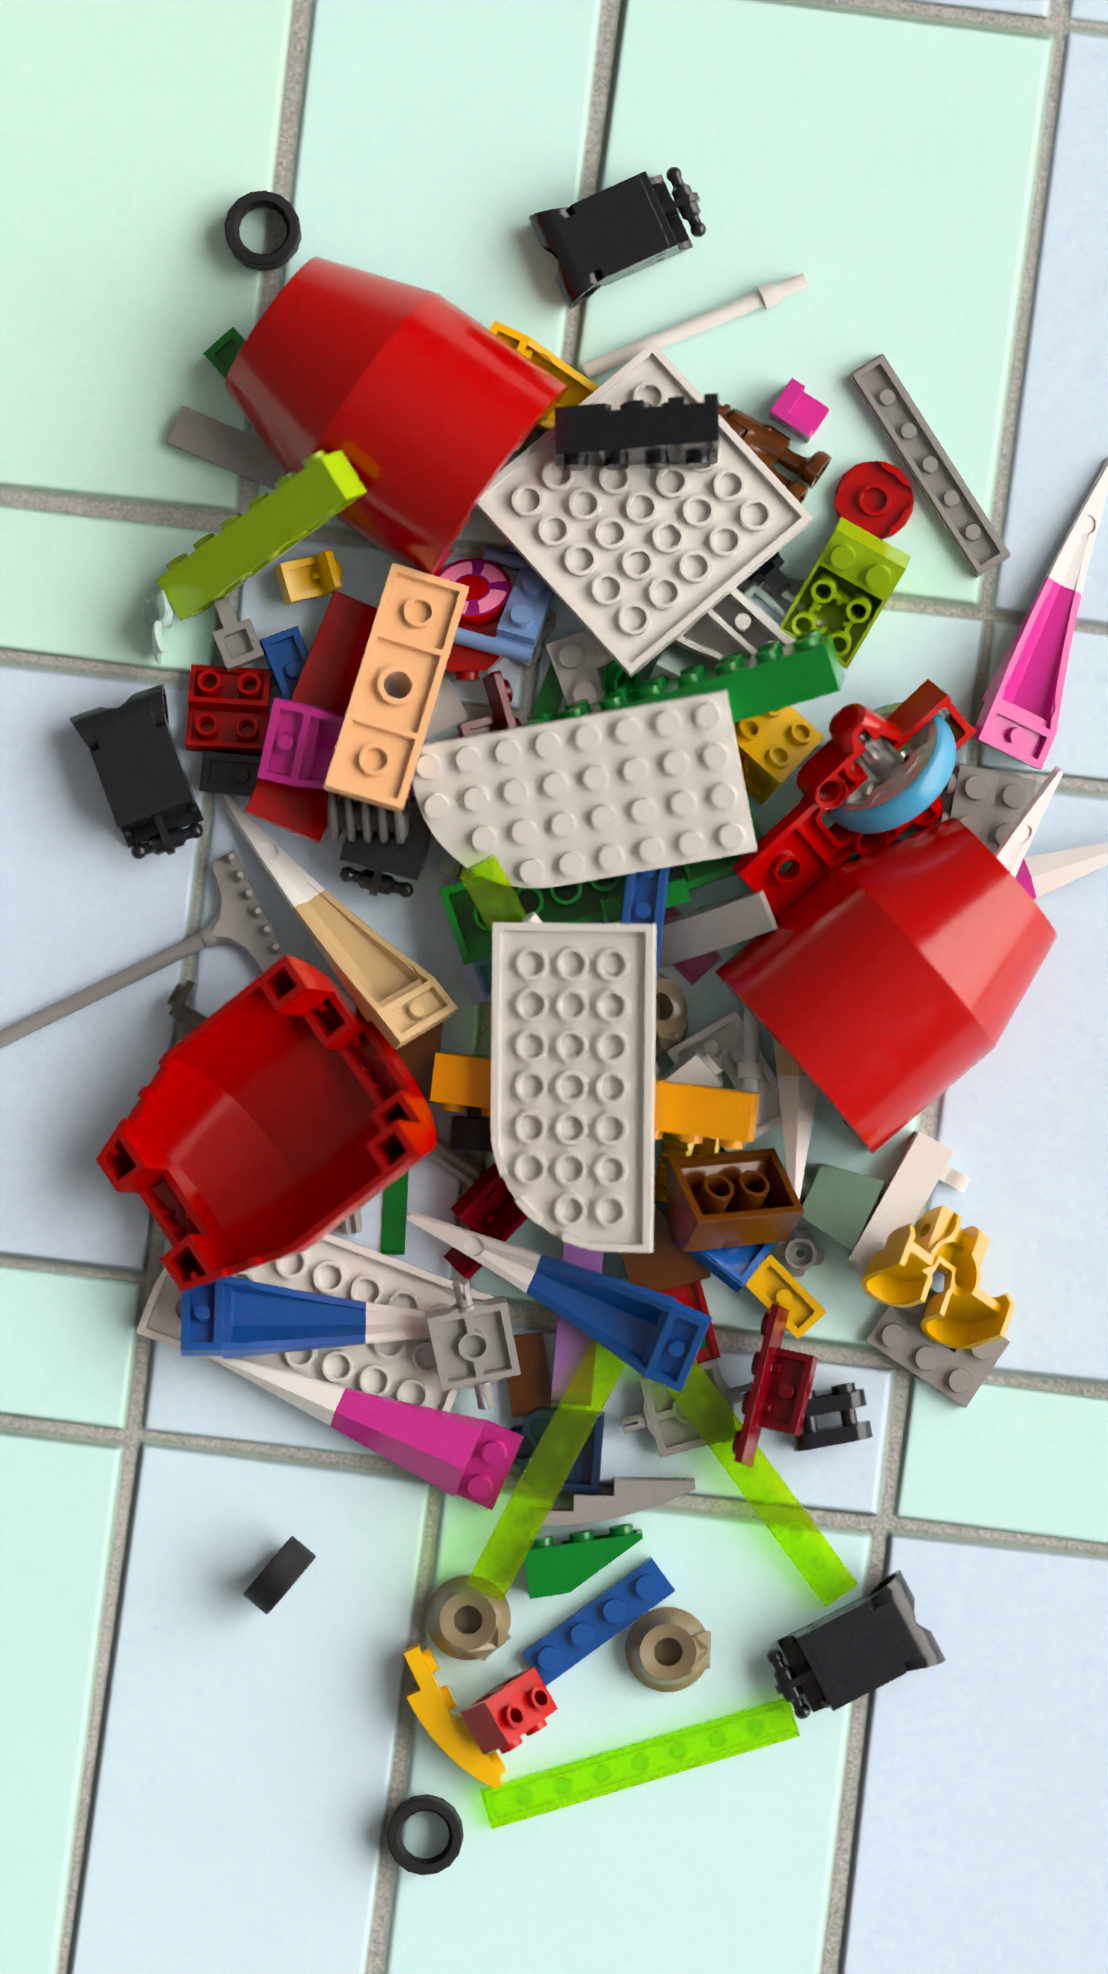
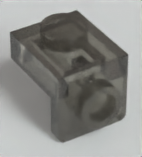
M189 979L185 986L178 983L167 1001V1004L172 1006L169 1015L183 1022L180 1030L186 1034H189L208 1018L187 1006L198 986L197 983Z

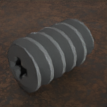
M329 791L327 829L330 831L332 840L338 841L342 830H345L348 840L354 842L358 832L362 831L364 841L370 843L374 833L378 832L381 843L386 844L391 833H394L397 844L403 845L409 832L411 794L408 795L402 813H398L360 800L352 802L350 797L343 795L339 801H336L334 792Z

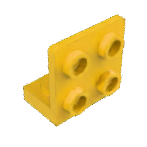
M791 706L733 723L746 792L760 805H763L823 740V735Z

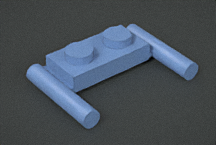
M487 546L483 555L484 560H489L499 566L518 571L498 624L496 637L457 627L453 643L530 664L555 593L521 555Z

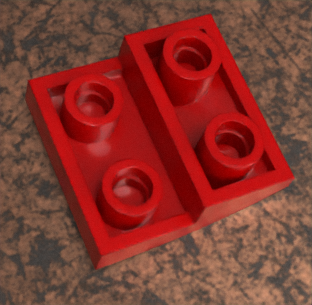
M191 664L185 740L186 750L262 755L269 722L270 669L240 667L228 672L225 666Z

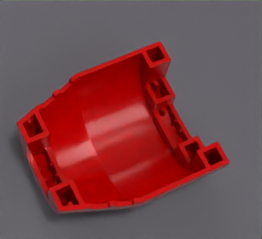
M317 256L306 262L294 274L266 309L237 354L225 381V389L286 474L293 471L297 474L305 469L302 462L321 450L326 455L342 450L367 492L334 517L401 565L434 576L439 573L453 553L449 549L469 521L471 518L469 514L514 450H519L541 417L547 420L569 389L566 384L439 293Z
M952 817L909 835L908 839L886 848L881 847L874 850L872 854L836 866L775 919L778 926L775 930L753 938L715 973L735 997L758 1018L775 1040L787 1050L828 1098L829 1103L843 1118L842 1122L865 1149L873 1154L995 1048L1054 944L1057 934L1038 905L1001 861L963 823Z
M284 955L164 1053L158 1062L160 1068L148 1086H143L137 1096L140 1099L127 1118L121 1119L95 1160L116 1192L138 1193L173 1246L159 1259L179 1290L187 1291L308 1250L432 1152L436 1145L437 1134L430 1108L417 1082L400 1055L394 1050L373 1021L367 1022L351 997L321 971L303 960Z

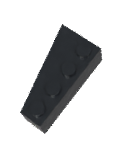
M718 393L704 394V402L701 403L687 402L684 396L668 397V402L656 407H652V404L644 400H633L620 405V410H612V406L607 403L555 407L556 466H564L565 470L582 471L588 469V465H604L605 469L625 470L629 468V465L645 464V468L652 470L669 468V464H686V467L690 469H704L710 467V463H718Z

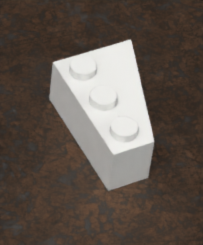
M735 588L674 640L672 644L719 664L718 659L733 653L741 652L744 658L757 653V647L763 644L780 640L781 645L784 646L794 641L743 593Z

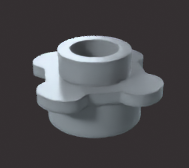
M807 1230L797 1231L795 1238L788 1242H780L776 1249L777 1255L785 1259L789 1265L788 1271L794 1277L803 1276L806 1269L810 1268L813 1264L820 1265L824 1260L823 1251L815 1247L811 1241L812 1234ZM801 1249L804 1251V1256L798 1257L796 1252Z

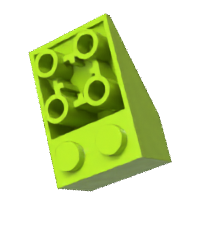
M841 517L779 628L795 640H797L796 635L813 629H819L820 634L831 632L840 664L847 669L906 570L911 556ZM798 601L806 606L800 610L795 608ZM818 618L824 623L823 626L817 624Z

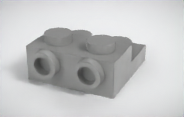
M960 764L957 767L956 773L952 772L946 784L945 795L952 798L949 812L942 811L939 823L952 817L956 818L995 854L1035 796L1037 780L1000 774L997 771Z

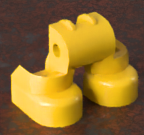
M941 1205L926 1212L914 1227L911 1223L895 1229L888 1236L884 1249L870 1256L861 1280V1286L870 1297L883 1304L901 1308L912 1307L925 1302L932 1283V1274L936 1269L944 1275V1290L932 1296L928 1301L920 1325L923 1333L933 1341L955 1349H970L1005 1338L1015 1308L1009 1294L1005 1293L996 1297H990L979 1289L981 1279L980 1266L990 1238L975 1226H969L963 1230L959 1228L961 1217L956 1212H952L944 1205Z

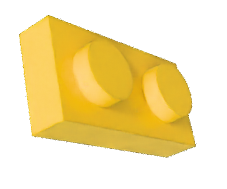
M771 1254L764 1258L745 1284L769 1310L772 1303L790 1310L786 1328L797 1339L826 1313V1310Z

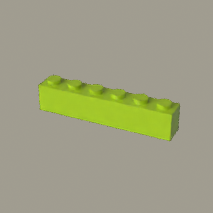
M321 450L311 455L302 462L305 469L298 474L293 471L274 483L277 490L270 495L268 492H265L247 503L249 511L243 515L239 512L230 516L220 524L221 532L217 535L210 533L193 544L195 549L193 553L189 556L187 553H183L166 564L169 571L156 581L161 589L165 590L167 599L181 621L205 612L214 605L213 602L224 598L367 492L342 450L328 455Z

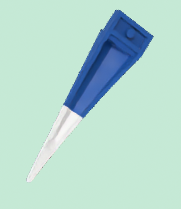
M409 1212L406 1215L410 1222L469 1256L545 1305L644 1377L681 1393L713 1317L676 1301L677 1298L415 1212Z
M229 1276L187 1291H182L181 1355L223 1356V1359L428 1338L430 1337L425 1312L430 1311L327 1296Z

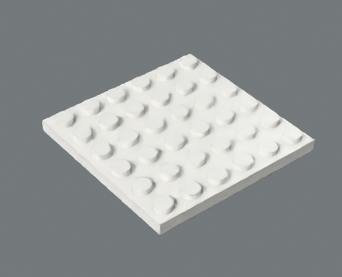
M652 342L579 405L607 403L612 406V410H620L621 404L633 400H644L652 404V407H656L668 402V397L684 396L686 401L690 403L704 402V397L656 344ZM720 415L718 463H710V467L704 469H690L686 467V464H669V468L652 470L645 468V464L629 465V468L625 470L605 469L604 465H588V469L582 471L565 470L564 466H556L554 425L497 474L476 504L477 508L630 678L813 522L812 515Z

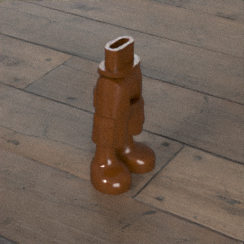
M728 403L724 406L719 404V415L791 494L802 503L808 494V489L805 486L812 489L816 485L832 457L824 451H818L811 457L801 456L789 449L791 439L775 429V427L768 424L763 425L740 410L734 408L731 410V406ZM776 463L781 464L795 475L801 483L784 477L773 468V465Z

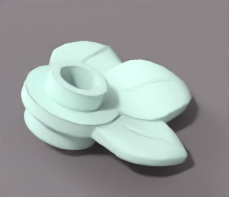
M165 590L153 592L152 600H145L144 606L145 623L152 624V652L157 663H161V654L165 652L162 644V628H170L172 624V605L166 597Z

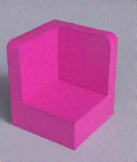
M791 378L770 410L768 417L809 443L828 414L829 408L805 393V386Z

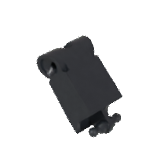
M670 167L666 172V177L673 186L671 194L674 201L662 175L648 177L646 171L580 200L569 207L545 210L529 216L541 247L558 260L556 281L569 309L584 302L602 286H607L693 248L679 214H681L682 219L689 222L690 231L693 236L702 237L706 233V226L699 217L701 212L698 205L700 197L697 192L692 191L689 184L684 183L682 172L678 167Z
M163 683L131 695L118 708L97 707L69 718L90 749L117 828L123 833L128 847H132L131 854L135 859H142L150 853L156 855L165 852L168 855L176 853L175 849L184 846L186 840L202 836L203 827L199 822L204 821L169 727L168 704Z
M411 796L409 832L403 845L397 844L394 833H391L386 844L381 843L378 832L374 833L370 843L364 841L362 831L358 832L354 842H350L346 834L340 860L375 870L364 869L363 871H357L350 866L343 867L340 871V878L343 881L358 883L360 888L370 890L369 895L376 897L378 893L384 895L396 893L403 898H408L413 894L414 888L411 883L395 881L393 876L384 874V872L418 881L420 871L423 870L431 842V830L423 818L416 797Z
M897 1570L885 1578L867 1596H863L777 1640L790 1666L785 1664L780 1650L772 1649L768 1652L767 1659L775 1669L773 1676L777 1684L774 1687L778 1694H783L785 1700L792 1703L795 1715L799 1719H805L810 1715V1707L813 1713L824 1708H831L832 1711H835L904 1675L907 1671L931 1667L946 1661L932 1631L921 1627L915 1620V1598L901 1570ZM803 1694L805 1695L810 1707L807 1704H805L802 1698Z

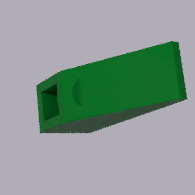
M621 1524L609 1527L610 1534L594 1536L593 1530H582L569 1533L570 1540L554 1542L553 1536L529 1539L530 1546L522 1547L529 1599L570 1593L642 1540V1530H633V1524Z

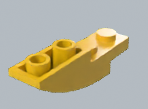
M419 1642L405 1648L403 1654L419 1687L408 1691L406 1698L426 1731L452 1760L476 1779L494 1789L503 1786L501 1775L506 1773L507 1770L498 1751L495 1750L483 1755L461 1716V1711L453 1713L452 1708L456 1707L457 1703L449 1686L446 1684L441 1687L434 1674L440 1668L431 1649L423 1650Z

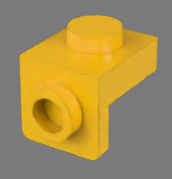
M331 549L322 551L316 556L280 563L274 567L285 605L325 597L332 594L335 590L337 591L342 588V569L339 562L334 558Z

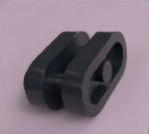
M855 1382L831 1386L832 1394L816 1396L815 1390H811L800 1437L791 1435L793 1450H811L873 1437L870 1420H857L855 1408L867 1405L864 1389H856ZM840 1411L841 1425L818 1429L816 1415Z

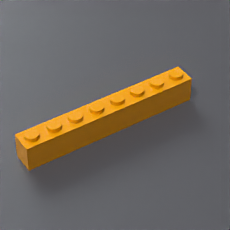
M450 1052L435 1053L430 1101L442 1102L441 1110L452 1112H465V1106L480 1107V1115L491 1117V1058ZM655 1079L654 1138L662 1139L663 1132L679 1134L678 1141L702 1144L703 1137L719 1139V1147L742 1149L743 1142L749 1143L755 1139L760 1093Z

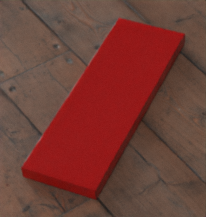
M336 590L332 593L289 700L319 706L343 716L346 715L376 617L377 608ZM257 778L244 813L318 844L327 826L329 791L317 788L294 787ZM334 793L335 799L337 801L339 794Z

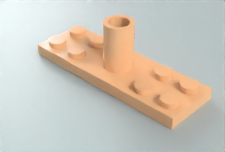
M396 563L391 564L325 781L324 790L402 813L469 586Z

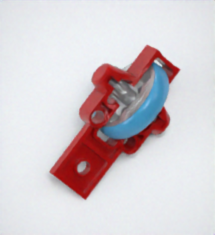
M929 679L904 702L888 704L873 711L859 703H852L841 708L829 723V732L832 739L807 761L798 772L796 784L804 795L800 803L756 843V852L746 853L731 867L753 893L764 891L772 914L776 918L836 866L841 865L855 851L862 857L867 856L876 849L888 847L907 828L913 831H921L932 826L940 818L943 811L940 793L953 772L956 751L977 731L952 704V699ZM940 710L945 715V719L938 714ZM825 812L835 822L830 828H827L821 820ZM792 859V865L789 870L783 874H778L780 866L785 861Z

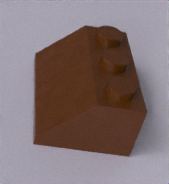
M775 1148L669 1158L666 1163L667 1221L682 1253L788 1241L805 1212Z

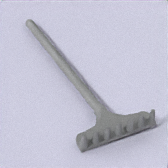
M235 851L218 858L213 864V873L218 882L221 899L218 911L207 927L199 930V933L1 1030L0 1048L205 947L234 945L248 951L258 963L263 973L280 960L285 953Z

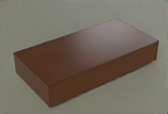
M543 1332L513 1335L521 1375L508 1377L512 1417L528 1415L530 1411L538 1407L552 1406Z

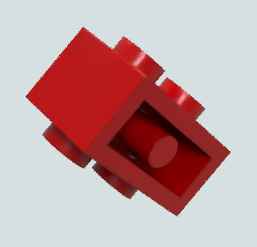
M532 1667L507 1678L462 1710L460 1714L483 1755L497 1749L502 1754H505L523 1743L521 1735L524 1733L526 1736L532 1735L547 1726L545 1718L558 1708L535 1667Z

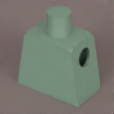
M820 1163L814 1177L806 1174L803 1176L800 1198L803 1199L801 1205L805 1212L801 1218L843 1247L853 1251L885 1181Z

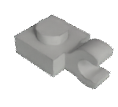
M229 597L213 602L223 628L212 633L227 671H232L265 658L250 618L238 622Z

